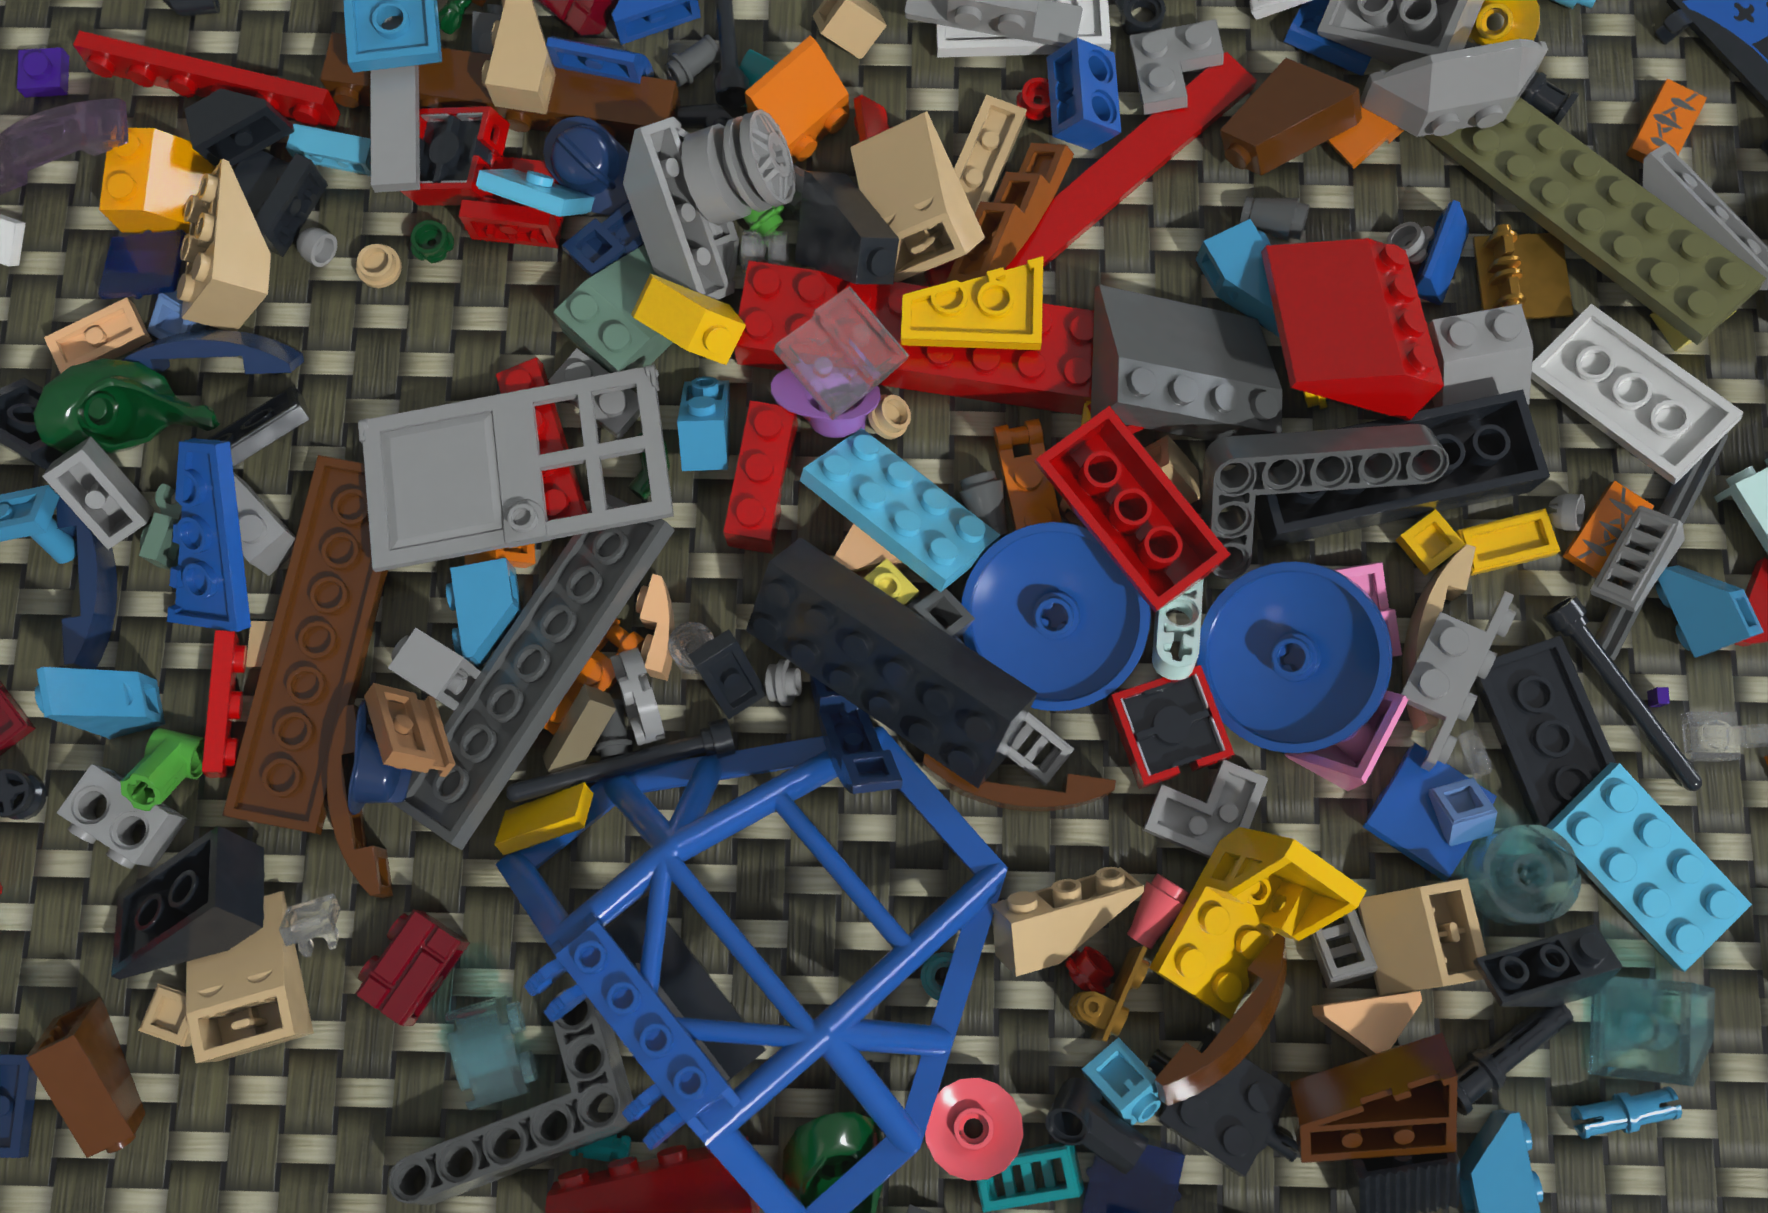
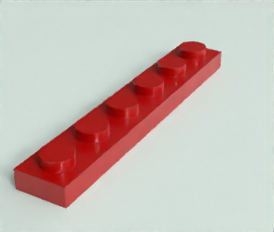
M80 30L73 43V46L85 61L86 67L101 77L111 78L112 76L129 79L147 88H151L153 85L171 89L184 97H194V95L206 97L222 88L264 99L284 117L293 118L301 124L310 127L322 125L335 129L340 117V112L328 89Z

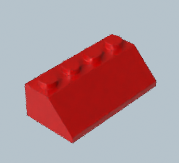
M1110 405L1034 461L1154 612L1180 597L1214 571L1231 555Z

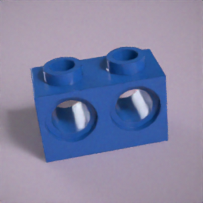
M1075 38L1047 56L1053 137L1092 150L1122 133L1115 53L1080 38Z

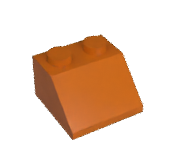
M811 35L745 91L748 113L762 109L769 113L779 125L787 141L793 164L797 161L803 162L809 158L815 151L817 143L828 133L835 134L846 124L850 115L849 93L821 47Z

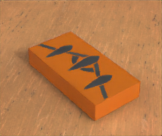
M1667 78L1653 100L1626 155L1643 163L1644 158L1650 152L1666 143L1679 155L1707 97Z
M1614 480L1607 486L1583 523L1581 530L1578 531L1562 557L1594 578H1597L1627 522L1638 506L1653 509L1654 505Z

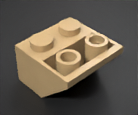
M1468 878L1362 898L1358 911L1363 931L1378 966L1374 974L1378 996L1444 987L1483 979L1473 963L1476 958L1485 956L1486 951Z

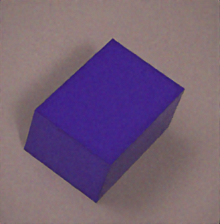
M1656 687L1647 691L1648 707H1662L1670 704L1669 687Z

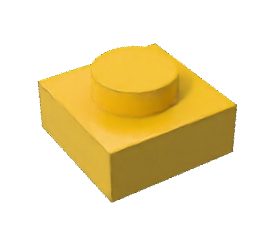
M1437 509L1396 539L1397 543L1424 575H1427L1466 545Z

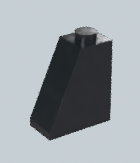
M805 171L795 262L854 284H893L899 237L847 174L842 172Z

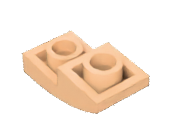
M652 574L649 587L644 585L641 587L636 602V612L640 613L639 619L644 627L655 630L654 635L647 634L645 637L641 656L650 677L668 681L674 653V613L669 591L662 576Z

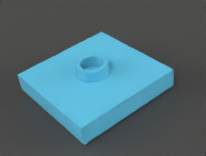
M516 169L479 170L476 182L478 189L558 217L591 212L595 198L553 183L554 178L534 171L524 173Z

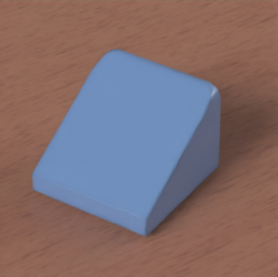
M177 290L159 292L147 331L156 338L161 339L175 334L201 331L206 325L181 319L183 301L177 299Z
M1474 777L1429 789L1430 800L1444 838L1449 846L1483 838L1493 833L1498 812Z

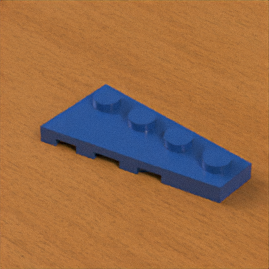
M196 438L179 441L175 500L182 506L181 520L173 524L172 542L179 544L178 566L171 567L169 586L176 588L175 605L168 607L167 622L239 632L250 628L251 620L230 441Z

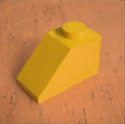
M651 273L631 313L633 318L686 351L723 365H727L746 327V324L729 304Z

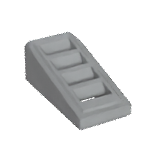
M1638 506L1590 589L1591 595L1635 613L1684 542L1683 523L1676 518L1644 506ZM1636 546L1653 551L1652 556L1635 550ZM1627 562L1644 570L1640 573L1623 565ZM1617 577L1634 584L1635 587L1633 590H1629L1612 583V581Z
M1028 712L1007 756L1046 786L1074 751V748ZM1036 730L1039 733L1037 738L1023 755L1018 753L1017 750L1032 731ZM1049 741L1054 745V748L1037 768L1032 764V761Z
M1355 910L1343 916L1344 924L1323 930L1320 929L1309 935L1327 989L1374 976L1378 968ZM1345 936L1350 937L1351 943L1329 949L1328 941ZM1356 956L1358 963L1337 968L1334 961Z

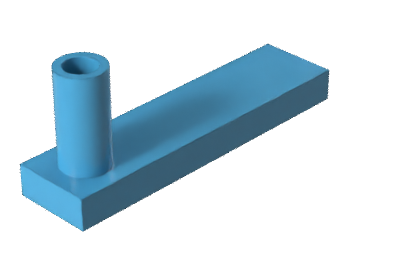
M49 485L0 495V542L30 536L60 564L71 561L78 554L77 541L69 534L57 529V521L52 516L60 496Z

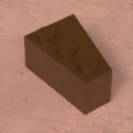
M1443 1032L1290 1082L1291 1117L1301 1163L1456 1152L1457 1073Z

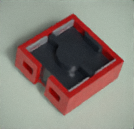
M491 106L419 109L420 190L400 192L419 206L461 205L462 200L477 201V199L483 197L493 198L494 194L478 189L476 182L479 170L494 169L495 159L498 156H503L510 123Z
M1201 665L1195 666L1193 672L1185 679L1170 680L1162 677L1111 694L1107 700L1139 789L1175 778L1181 773L1180 767L1190 764L1193 772L1223 760H1228L1235 755Z

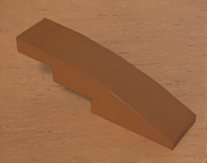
M1031 143L1019 172L1005 173L994 201H980L975 216L985 238L966 255L956 258L948 276V282L954 280L964 282L986 276L987 271L1002 267L1005 269L1037 227L1071 163L1074 153L1066 144Z

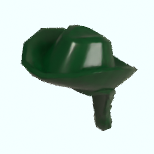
M105 358L70 366L43 387L34 411L35 425L41 441L62 454H65L90 436L106 454L131 450L143 443L149 442L172 424L195 426L206 431L213 430L220 424L212 407H207L206 405L192 406L189 402L181 401L176 397L163 375L139 362Z
M837 1112L821 1115L797 1127L783 1150L782 1181L804 1207L807 1208L883 1140L877 1124L873 1119L855 1112ZM884 1182L850 1213H876Z

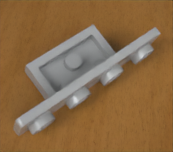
M907 0L905 18L1063 47L1077 38L1083 8L1078 5L1051 0Z
M1507 591L1503 593L1484 631L1447 614L1439 613L1401 693L1408 698V705L1442 720L1421 768L1430 772L1437 761L1443 764L1447 763L1458 738L1450 735L1457 718L1464 722L1467 720L1477 699V695L1470 693L1472 685L1477 676L1484 680L1487 677L1497 656V653L1489 650L1496 634L1501 637L1506 636L1517 613L1509 609L1514 594Z

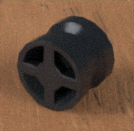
M13 769L0 770V817H8L13 820H28L36 816L43 809L46 802L47 790L44 783L37 776L28 773H22ZM23 793V795H21L20 799L17 801V804L14 803V800L17 798V795Z

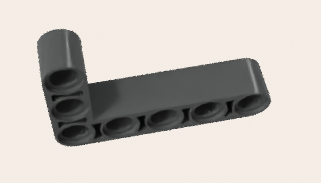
M1421 424L1219 438L1208 446L1204 455L1201 518L1225 548L1231 547L1228 550L1231 555L1212 572L1222 579H1233L1244 574L1249 568L1252 559L1256 495L1431 483L1441 478L1447 471L1449 456L1430 428ZM1426 450L1419 457H1415L1419 452ZM1379 453L1374 459L1366 461L1373 454ZM1332 456L1329 461L1318 464L1325 457ZM1285 459L1279 466L1271 467L1276 461ZM1238 463L1234 468L1230 470H1223V468L1228 464ZM1235 505L1229 511L1221 512L1225 507Z
M565 989V990H563L562 992H560L556 997H558L559 995H561V994H562L564 991H566L567 989ZM588 997L582 1001L586 1002L588 1006L587 1016L583 1022L578 1025H574L572 1022V1014L576 1007L560 1019L552 1022L571 1093L402 1158L391 1169L388 1178L389 1189L394 1198L407 1204H437L603 1140L628 1128L631 1122L629 1123L622 1112L634 1100L614 1030ZM598 1048L601 1052L600 1065L593 1072L587 1073L585 1069L586 1057L592 1050ZM612 1096L615 1104L614 1112L608 1120L601 1122L598 1116L599 1104L606 1097ZM565 1114L568 1124L567 1130L560 1139L555 1140L552 1134L553 1122L558 1116ZM517 1132L520 1137V1147L518 1152L509 1158L506 1152V1143L509 1137ZM470 1150L473 1155V1165L471 1170L466 1175H463L460 1170V1161L465 1152ZM423 1168L426 1173V1183L421 1192L417 1193L414 1188V1179L419 1170Z

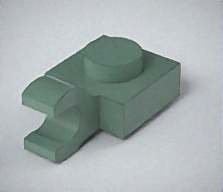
M162 483L155 494V502L160 508L161 514L155 512L151 523L144 528L140 538L141 550L138 556L159 568L170 570L171 567H175L178 564L179 544L172 542L173 524L181 520L182 506L179 503L171 504L174 489Z

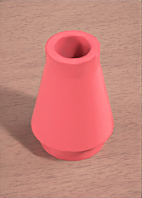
M1157 873L1151 883L1146 881L1144 893H1142L1127 935L1145 947L1152 949L1156 941L1175 922L1190 893Z

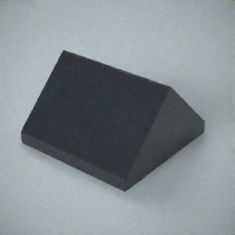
M22 378L0 388V445L46 471L50 464L63 454L42 442L36 429L34 411L43 388L26 378Z

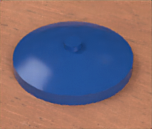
M1045 522L1026 526L1013 531L994 543L982 555L971 571L961 602L966 610L975 618L963 634L965 646L1036 691L1038 694L1031 708L1045 711H1066L1082 708L1105 698L1124 683L1138 664L1145 650L1150 630L1151 611L1147 602L1086 526L1068 522Z
M1280 562L1247 572L1232 582L1217 597L1205 616L1201 627L1197 666L1201 665L1221 720L1230 730L1244 740L1264 749L1283 753H1305L1335 745L1353 735L1369 721L1381 704L1389 685L1392 670V646L1388 628L1381 612L1370 596L1358 584L1345 575L1325 566L1304 562Z

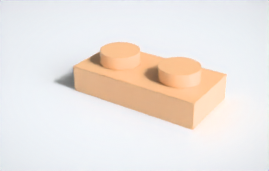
M127 297L44 337L60 373L70 366L102 358H118L152 341L135 304Z

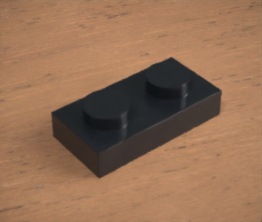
M729 629L688 655L728 719H731L767 696L764 686Z

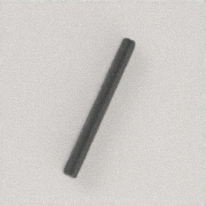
M1727 433L1675 485L1672 484L1658 512L1676 518L1684 525L1728 438ZM1640 547L1639 549L1640 552L1652 556L1653 551ZM1632 564L1630 566V569L1640 573L1644 570ZM1624 580L1621 584L1622 587L1633 590L1635 587L1634 584ZM1647 596L1635 613L1611 603L1595 638L1613 661L1622 648Z

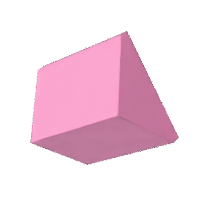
M1386 691L1381 704L1373 716L1361 729L1350 737L1324 749L1305 753H1284V755L1346 791L1365 784L1408 702V698L1402 694Z

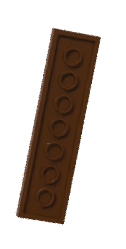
M321 455L317 457L222 816L321 835L328 810L327 767L332 737L344 706L355 703L388 570L375 572L372 569L364 463Z

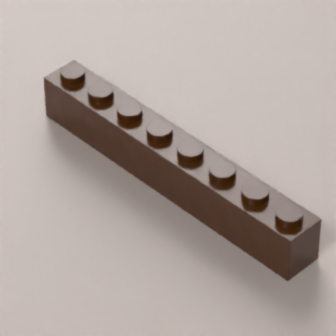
M332 32L320 78L321 82L329 90L333 100L338 104L349 108H357L359 105L371 107L370 71L352 72L347 60L346 34ZM441 48L442 62L419 65V109L491 106L510 123L509 129L517 132H528L530 129L550 132L552 127L563 119L580 116L597 122L618 142L632 144L635 129L671 117H675L678 120V106L681 105L677 84L673 80L642 76L640 84L554 67L556 76L547 114L494 106L487 88L483 87L482 68L486 60H491L492 55Z

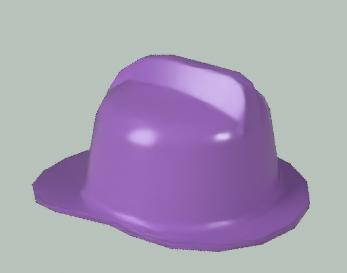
M794 367L778 373L771 382V395L777 404L787 411L802 415L816 433L830 438L846 437L856 433L861 428L865 429L867 415L877 407L881 399L880 388L873 380L858 374L838 373L811 367Z

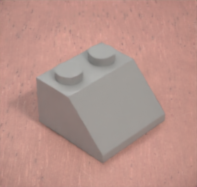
M1522 304L1433 319L1430 322L1428 331L1444 383V387L1432 398L1435 408L1522 389L1529 405L1533 343Z

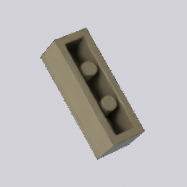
M585 684L583 685L542 755L547 772L555 773L584 764L616 710L610 693Z

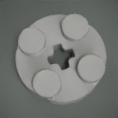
M638 647L610 657L637 746L665 738L656 699L648 678L644 674L647 671Z

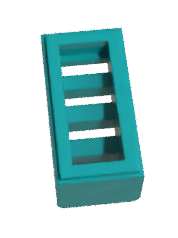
M1061 1142L1019 1150L1018 1155L1005 1171L1001 1172L1006 1193L1004 1196H997L994 1176L987 1180H976L983 1212L1080 1197L1084 1191L1076 1145L1070 1146ZM1061 1158L1065 1183L1057 1184L1053 1159ZM1040 1161L1045 1187L1037 1188L1032 1162ZM1014 1165H1020L1025 1187L1023 1192H1017L1012 1167Z

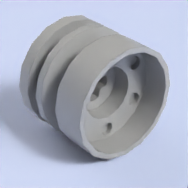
M759 109L745 114L743 117L739 116L728 120L726 126L716 124L685 136L681 153L684 178L697 208L709 222L719 226L750 215L752 209L762 212L772 208V206L778 207L792 201L796 183L793 159L779 125L769 113Z

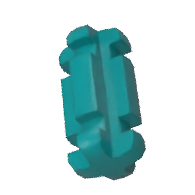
M617 1134L573 1150L569 1154L578 1156L579 1153H583V1158L607 1162L612 1161L613 1158L617 1160L630 1155L631 1138L627 1135L617 1138Z

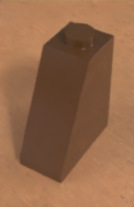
M1285 58L1221 128L1220 133L1226 160L1238 169L1245 168L1262 176L1354 127L1362 119L1359 88Z
M99 996L55 1017L26 1057L86 1158L103 1150H106L107 1153H114L127 1146L135 1139V1133L146 1114L106 1006Z

